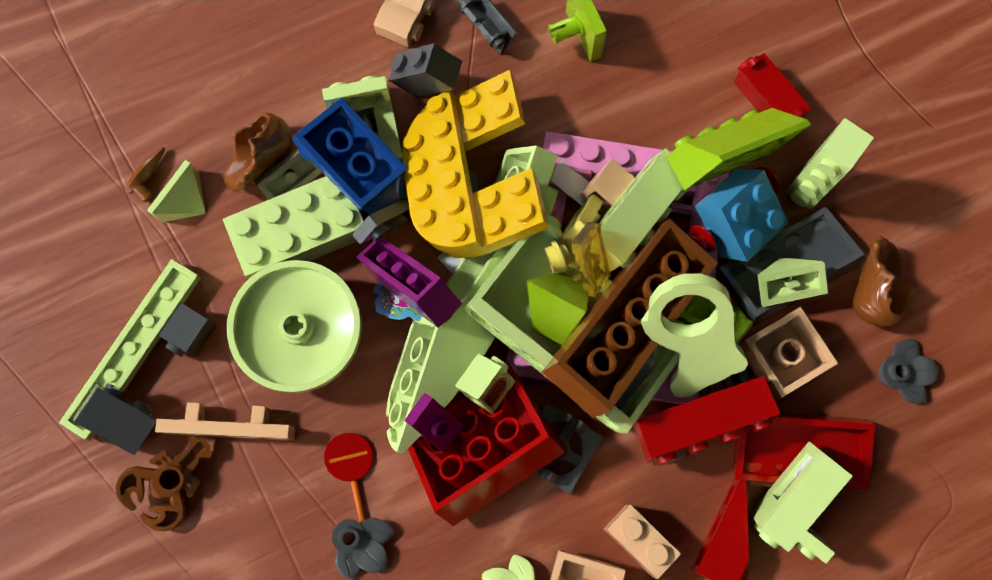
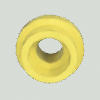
M556 240L551 241V245L544 248L548 263L553 273L560 270L564 273L568 271L566 264L571 263L569 253L564 244L558 246Z

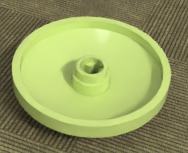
M300 260L272 264L250 277L233 299L227 319L228 344L238 366L255 382L266 388L283 393L309 392L321 388L336 379L348 367L355 356L362 331L360 309L355 296L347 284L330 269L313 262Z

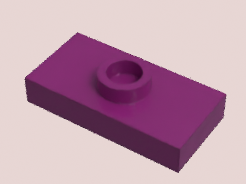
M426 393L423 394L404 420L443 453H445L464 427L460 421Z

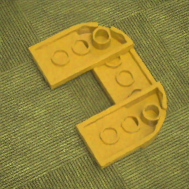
M510 70L456 96L451 91H445L438 96L430 98L427 105L412 122L403 140L402 156L403 164L407 167L405 181L413 225L419 234L438 251L448 253L455 258L479 257L549 228L538 176L532 168L480 191L472 192L465 152L526 124L516 79Z

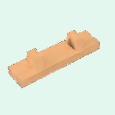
M189 402L186 407L185 419H156L155 432L165 435L290 441L295 439V427L269 424L270 408L266 406L252 407L250 423L206 421L205 405Z

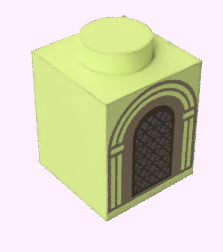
M478 353L455 387L470 401L493 414L516 381L508 374L509 366L495 356H492L489 360Z

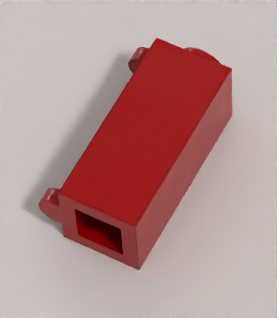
M765 53L754 58L752 56L749 57L737 68L739 72L734 83L759 113L774 108L805 119L812 110Z

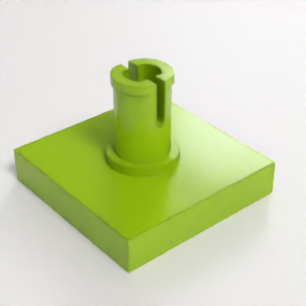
M567 0L566 13L569 18L548 25L549 34L553 37L552 41L554 44H557L562 40L577 35L589 61L593 62L600 59L607 30L592 0Z

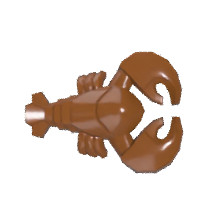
M193 435L188 438L190 448L174 458L166 450L155 454L153 458L149 459V463L157 465L156 469L142 466L129 467L118 477L115 487L117 498L131 511L137 508L132 501L131 493L135 492L137 494V501L140 503L144 499V480L149 481V490L152 497L170 500V503L154 504L147 507L150 512H158V517H151L143 512L140 515L143 523L155 531H168L176 528L184 520L186 506L182 490H185L189 498L193 496L201 482L191 473L198 464L200 457L210 458L213 453L209 449L210 444L202 437L197 439Z

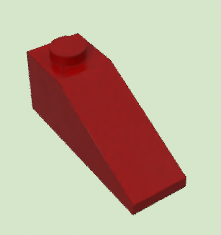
M741 479L733 480L691 571L708 580H746L749 574V569L746 568L749 562L747 482Z

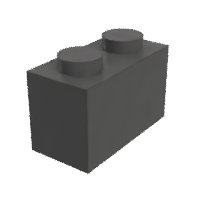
M435 43L399 52L391 63L392 71L388 81L415 97L454 90L462 61Z
M96 383L75 414L74 422L135 455L156 424V418L151 414L154 409L140 400H136L133 404L124 399L123 395L125 392L110 383H107L105 387Z

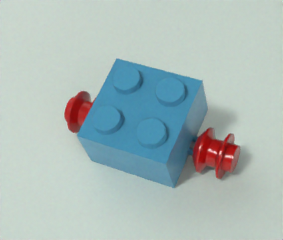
M765 167L734 170L695 205L705 228L694 225L690 229L691 235H687L707 252H713L717 249L721 258L748 262L789 223L775 194L780 190L778 175L773 170Z

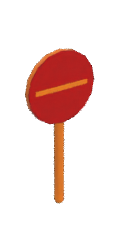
M342 433L335 436L327 444L324 452V464L327 471L335 479L351 482L358 518L361 523L366 519L357 480L370 470L373 462V451L369 442L361 435Z

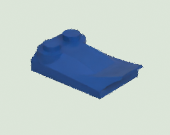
M342 97L293 135L292 140L298 146L301 156L313 162L360 211L373 214L398 202L405 195L404 177L407 167Z

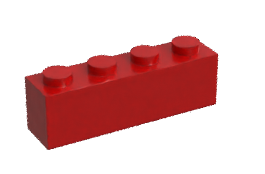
M761 376L637 419L633 427L647 463L657 461L658 466L677 460L676 454L685 450H689L690 455L710 448L708 442L721 439L723 444L742 437L740 431L752 427L754 433L773 426L771 420L781 413L765 376Z

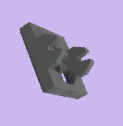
M546 403L542 414L549 425H566L561 434L556 437L566 443L567 453L562 458H556L535 472V474L570 494L603 436L589 429L582 421L574 419L572 415L561 412ZM574 430L582 441V456L571 451L569 439ZM565 459L576 465L565 473L551 472L556 462H561Z

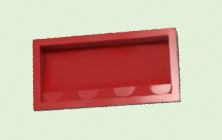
M781 413L771 420L773 426L755 433L752 427L740 431L742 437L734 440L735 480L775 483L806 444L811 442L852 475V478L843 488L869 490L876 424L867 419Z

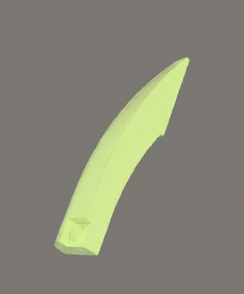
M537 145L506 149L495 183L532 168L538 176L545 212L551 215L558 190L549 187L548 184L555 175V163L558 155ZM514 243L479 257L462 258L460 264L446 283L462 305L439 328L424 317H421L419 321H412L391 384L386 416L389 417V424L392 426V428L387 430V437L391 447L396 452L403 454L421 436L404 420L423 394H428L445 408L459 391L455 385L476 355L479 353L484 356L495 339V336L475 321L465 311L464 307Z

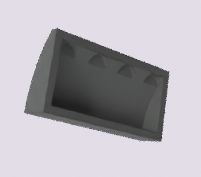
M825 206L776 234L748 262L732 259L720 266L718 270L740 309L749 320L753 321L752 326L754 327L799 301L795 300L766 307L761 305L757 275L779 258L823 261L825 263L828 284L860 266L865 254Z

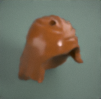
M262 112L248 126L232 130L235 154L222 175L226 186L230 187L234 192L246 189V185H254L256 179L289 155L294 142L292 140V131L286 121L273 113Z
M875 236L871 240V249L866 257L859 277V284L853 296V310L864 322L877 327L895 325L903 319L908 303L918 291L903 279L900 250L896 248L895 244L889 242L888 239L883 238V236Z

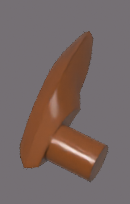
M164 147L152 153L136 169L128 181L125 194L134 192L144 203L151 199L153 193L144 185V182L151 177L153 169L166 150Z

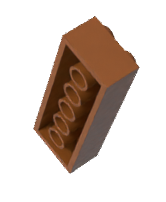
M670 219L654 229L652 237L636 250L635 253L637 255L627 267L622 268L542 371L548 379L593 418L611 411L659 345L650 339L641 324L642 318L649 309L650 296L656 288L672 277L681 274H704L709 276L718 264L714 258ZM684 295L668 302L662 310L663 316L675 323L694 295Z

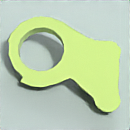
M681 274L672 277L656 288L650 296L649 309L642 318L641 324L651 340L680 353L678 369L670 379V388L676 397H692L705 387L746 369L748 361L744 351L734 339V311L729 292L725 286L715 278L704 274ZM684 295H699L709 299L716 305L710 317L702 322L691 325L671 322L662 314V310L668 302Z

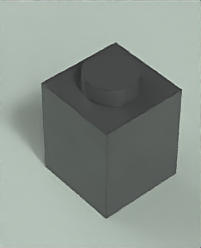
M181 303L159 336L168 341L165 347L175 354L183 357L186 352L196 357L216 327V324Z

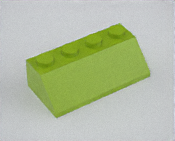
M774 108L760 113L755 109L742 116L739 121L736 117L727 120L719 126V129L710 126L701 131L695 138L691 134L681 138L674 144L676 149L667 155L666 159L685 191L771 155L811 126L807 119Z

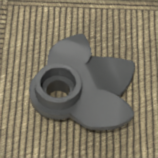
M907 339L894 345L891 357L885 359L878 369V377L883 385L892 389H898L906 401L916 404L927 401L924 386L935 382L940 373L939 367L932 359L920 356L919 344L915 339Z
M369 518L361 523L353 519L339 522L332 533V541L337 549L335 563L338 571L350 580L356 576L360 568L371 573L386 571L388 568V558L382 544L394 536L395 530L392 526L377 518ZM347 532H352L356 537L354 541L347 543L343 540V535Z

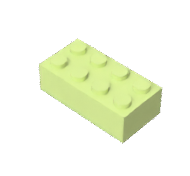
M327 176L222 219L247 279L272 264L292 260L310 262L353 244L357 240L352 234L364 221L360 210Z

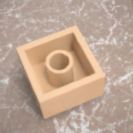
M801 307L740 343L749 367L756 378L765 376L774 400L784 397L838 364Z

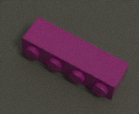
M384 238L376 242L373 241L356 257L381 285L437 328L449 320L462 305L460 300L439 276Z

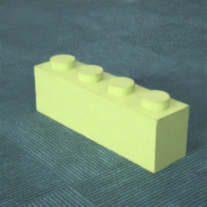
M844 118L807 161L785 192L790 195L792 201L797 205L812 209L852 169L874 137Z
M666 148L648 161L596 225L587 240L580 245L608 272L619 266L624 269L634 260L637 255L634 252L638 245L642 246L652 237L654 231L651 228L654 224L662 222L672 210L668 207L672 201H678L687 192V190L684 191L666 159V156L670 154Z

